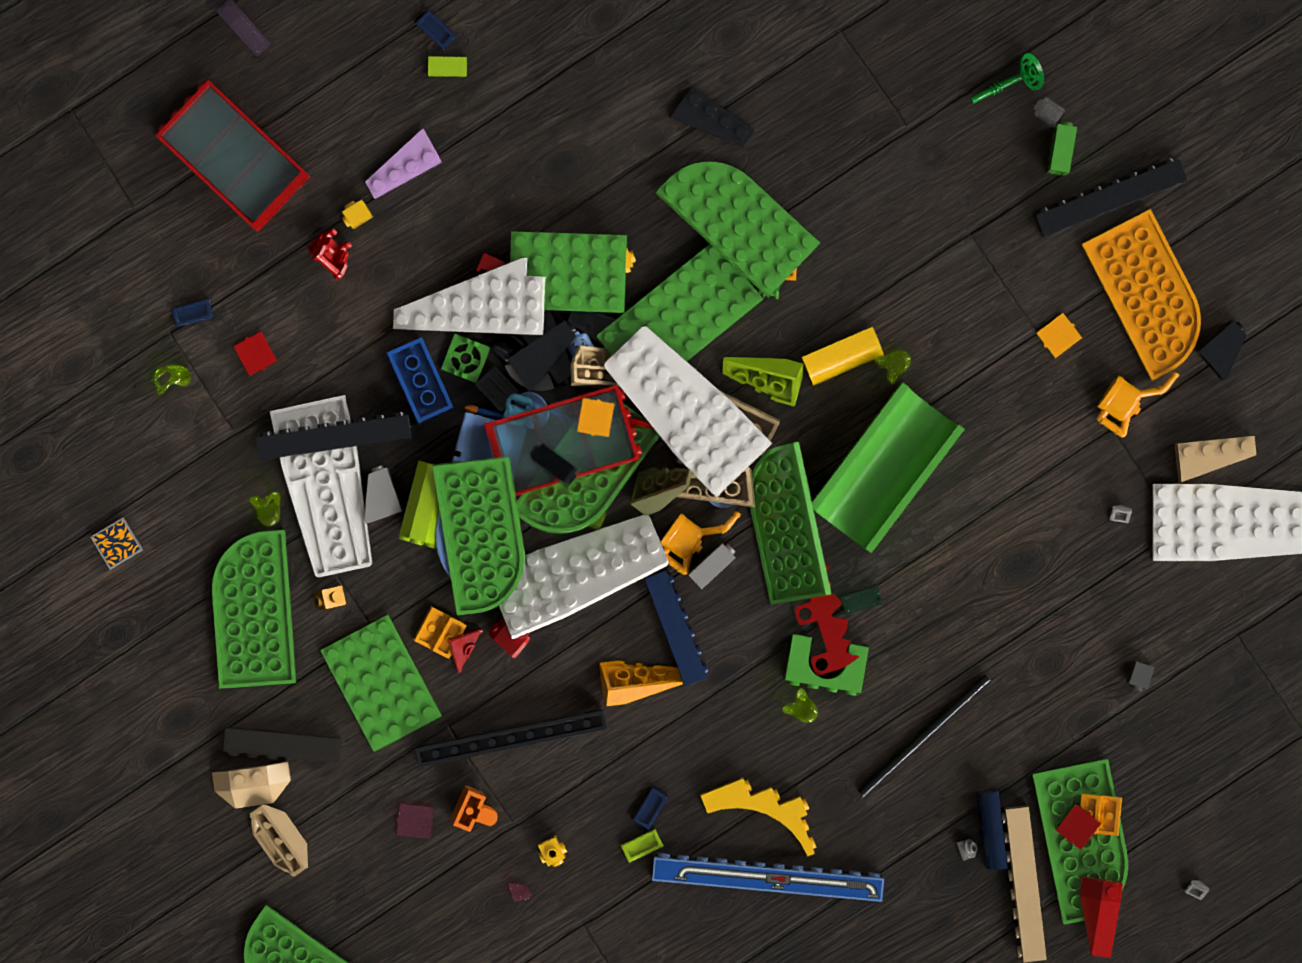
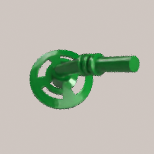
M1030 53L1022 55L1020 58V73L1001 82L996 81V83H992V85L988 86L989 88L971 96L970 101L974 104L990 95L994 96L999 91L1002 92L1004 88L1020 80H1024L1030 89L1034 91L1040 90L1044 84V74L1039 61Z

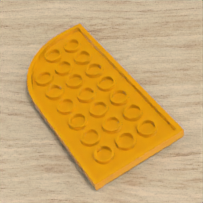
M1151 209L1081 245L1151 381L1174 370L1188 358L1199 337L1201 315L1195 294Z

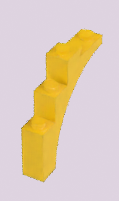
M743 777L700 794L707 813L722 809L741 808L767 814L780 821L795 835L807 856L815 854L813 849L817 847L813 837L808 838L806 833L809 830L805 819L801 820V817L807 815L806 810L809 807L806 799L801 800L800 795L778 804V801L781 799L777 789L773 790L770 786L750 794L749 792L752 791L748 780L744 781Z

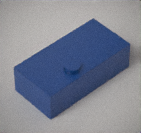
M422 337L386 353L417 424L453 409V405Z

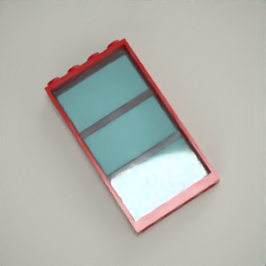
M209 80L207 82L203 81L196 88L197 92L184 100V106L180 110L176 109L170 115L171 120L167 124L163 123L157 129L156 137L255 231L259 232L311 176Z
M618 385L484 424L494 458L509 456L515 495L518 496L559 484L558 481L530 460L532 456L530 454L531 450L536 445L540 446L541 443L575 466L579 471V475L576 478L639 460V455H642L640 445L635 444L633 438L637 435L634 425L630 426L628 418H631L629 408H624L622 400L626 398L623 389H619ZM583 398L596 401L600 399L602 402L614 403L609 437L591 436V434L577 432Z

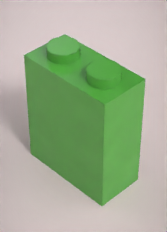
M1062 121L1054 127L1046 173L1066 176L1070 173L1077 127H1074L1073 123Z

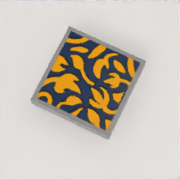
M124 517L90 537L110 570L143 551L142 546Z

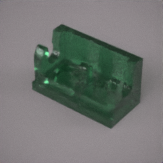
M878 586L840 596L845 615L882 604Z

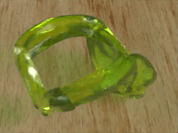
M897 350L886 356L876 358L875 362L879 367L888 369L887 379L890 384H894L898 376L909 368L911 357L906 351Z
M178 365L163 366L153 375V381L157 387L156 395L164 394L171 384L187 386L191 380L190 372L185 367ZM169 372L170 379L161 386L157 379L162 374Z
M278 492L268 494L264 500L258 496L249 498L250 503L256 508L259 521L264 526L271 527L279 521L280 494Z
M799 688L795 694L796 702L785 705L782 711L785 714H792L802 722L811 723L816 719L818 709L807 696L806 691L803 688Z

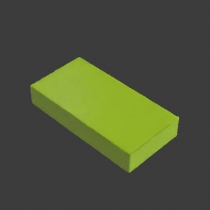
M428 56V76L467 77V57Z
M653 829L621 844V847L630 863L663 847V844L656 829Z

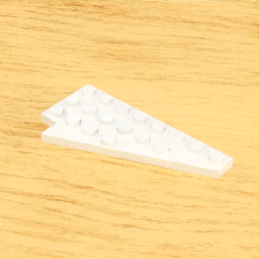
M527 258L518 259L395 309L393 329L543 335L545 277L527 276Z

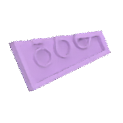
M422 129L365 182L374 199L442 163L425 130Z

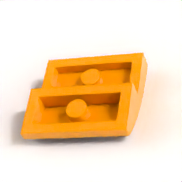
M431 606L413 640L449 659L451 651L447 639L463 634L467 625Z
M1082 794L1080 807L1087 812H1091V815L1102 823L1094 834L1118 836L1122 797Z

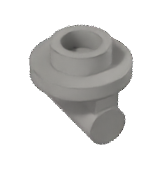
M971 839L956 842L963 861L976 856L977 845Z

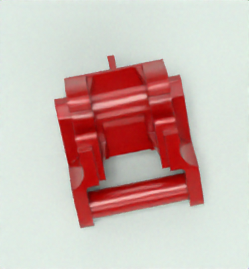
M332 228L324 232L323 235L320 234L307 247V250L312 255L314 261H319L333 274L336 280H339L348 267L346 260L349 253L346 250L351 248L352 245L348 241L337 244L331 238L337 234V231Z

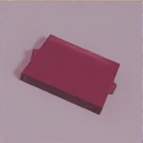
M400 804L399 817L397 818V835L430 839L431 827L434 824L432 821L434 807Z

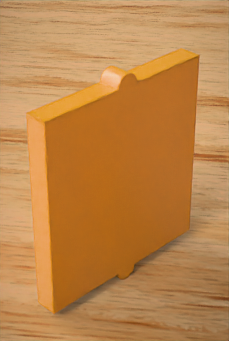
M1064 313L1036 333L1044 343V347H1047L1055 358L1082 339L1074 328L1075 325L1071 324Z
M583 398L577 432L591 434V436L609 437L614 403L602 402L600 399L596 401Z

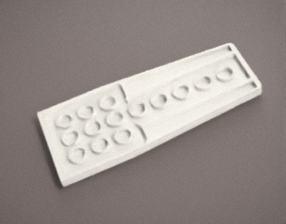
M646 326L642 327L604 364L606 370L674 454L692 470V473L715 497L725 490L772 444L731 400Z
M345 395L270 411L274 434H279V430L290 429L291 432L298 431V427L303 426L316 429L317 424L328 423L329 426H336L337 421L347 420L348 424L351 423ZM357 446L280 457L283 473L315 576L323 577L371 566L372 556L368 526L364 521L365 503Z
M1153 484L1152 561H1217L1302 554V492L1214 484Z
M642 515L525 555L524 571L518 586L509 598L499 605L512 639L563 619L667 566L669 561L650 516Z

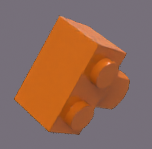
M465 785L450 817V821L453 826L471 832L475 822L492 826L496 823L498 815L494 808L483 804L486 796L482 791Z

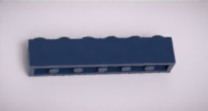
M667 570L646 577L645 581L685 686L707 679L706 674L709 671L706 663H701L699 656L702 653L699 645H694L692 638L695 637L692 626L688 627L685 621L689 619L685 608H680L679 602L682 599L678 590L674 592L672 584L675 581L672 573H667Z

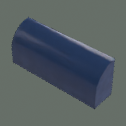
M996 789L976 791L985 867L991 870L1008 869L999 793Z

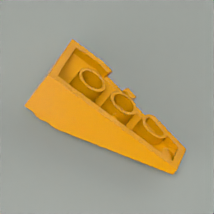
M625 661L600 663L601 686L606 706L627 704L682 685L683 680L679 668L660 665L646 667L642 666L643 663L629 665L625 664Z

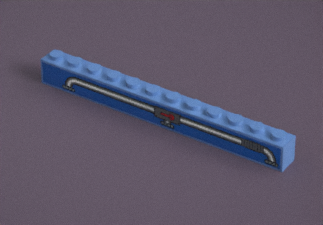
M658 853V856H654L652 881L882 902L884 878L880 877V873L869 872L868 875H861L860 871H849V874L842 873L840 869H830V872H825L823 868L819 867L803 870L804 866L792 865V868H784V864H773V867L765 866L763 862H754V865H749L743 860L727 863V859L716 858V861H708L707 857H697L695 860L689 859L687 855H677V858H673L667 853Z

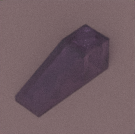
M232 0L225 2L216 11L257 57L271 45L267 38Z

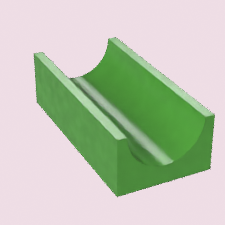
M900 383L811 501L813 510L865 550L872 553L965 429L922 400L907 385Z

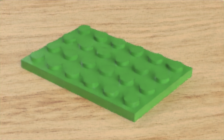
M511 231L510 263L521 258H527V276L545 277L544 310L624 313L627 235Z
M389 614L320 650L374 752L442 716Z

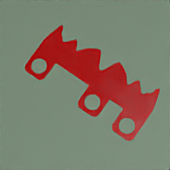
M834 594L810 598L811 602L795 608V614L800 625L818 621L827 649L826 653L814 656L811 659L814 673L818 676L844 668L859 658L858 655H851L846 652L851 642L842 639L847 630L848 620L832 617V613L842 604L841 600ZM808 608L811 611L810 619L802 620L799 616L800 610ZM820 658H824L828 663L827 668L823 671L816 668V661Z

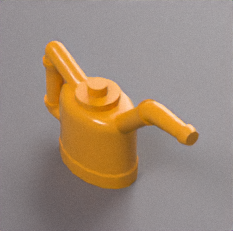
M1174 371L1162 386L1144 390L1137 389L1118 375L1097 405L1101 409L1097 416V421L1113 431L1115 435L1125 437L1131 416L1133 414L1137 415L1141 410L1139 408V400L1142 397L1162 395L1168 391L1179 374ZM1110 414L1117 420L1122 421L1121 426L1119 427L1107 419L1106 416Z
M735 511L724 525L709 528H700L681 513L660 541L669 561L668 564L676 569L678 573L686 575L689 572L692 555L695 551L699 553L703 548L700 545L702 543V540H700L702 536L724 534L732 527L741 513ZM671 551L684 559L683 564L669 556V552Z

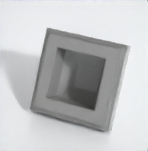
M1123 505L1113 506L1109 520L1129 523L1132 509Z
M1192 880L1184 892L1202 900L1209 891V888L1200 880Z

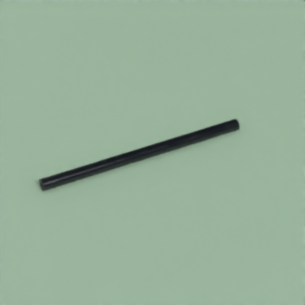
M984 675L858 792L864 798L990 684L991 680Z

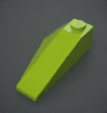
M724 357L723 374L741 384L747 383L755 387V391L759 393L762 391L770 395V399L776 402L795 406L803 378V363L788 359Z

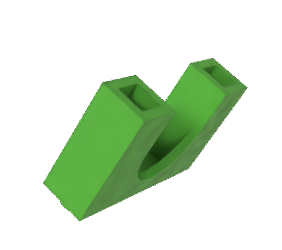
M792 634L785 680L789 681L788 684L799 686L800 683H805L808 688L813 689L823 686L826 687V691L837 692L840 689L845 690V694L856 696L857 692L861 693L869 647L849 644L848 653L858 655L859 658L844 667L837 676L822 678L814 674L809 666L812 637Z

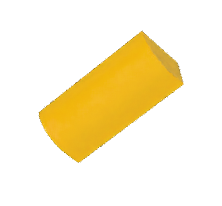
M873 327L803 356L801 359L814 386L882 357L884 354Z

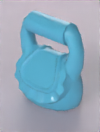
M516 393L511 394L506 400V410L503 413V418L533 410L532 399ZM511 400L528 405L529 408L525 409L512 405ZM529 417L508 424L523 428L527 426Z

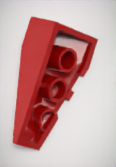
M504 618L495 623L489 633V636L514 659L531 639L528 637L530 632L512 639Z
M1082 876L1079 896L1091 955L1111 958L1123 884L1120 881Z

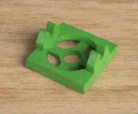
M454 334L441 370L477 383L491 347ZM468 344L466 351L461 353L454 351L458 346ZM474 347L480 354V361L474 359L472 355ZM469 353L472 359L469 364L461 362L462 354ZM452 356L458 358L460 362L459 370H456L453 366ZM471 364L478 366L474 371L464 373L466 366Z

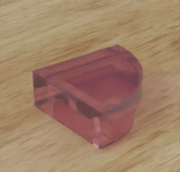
M509 883L514 902L533 897L531 891L525 885Z

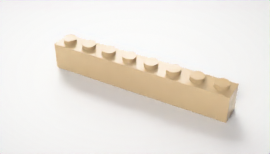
M1027 805L1004 808L1005 813H1001L1002 823L1006 824L1007 832H1004V841L1009 846V851H1006L1007 863H1011V870H1008L1009 881H1013V889H1010L1011 900H1015L1016 908H1013L1014 920L1017 919L1018 927H1015L1016 939L1020 940V946H1017L1018 958H1022L1023 962L1047 960L1029 807Z

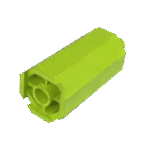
M418 461L399 539L408 542L412 539L411 543L424 545L426 542L425 546L436 548V522L440 509L432 467L434 464Z

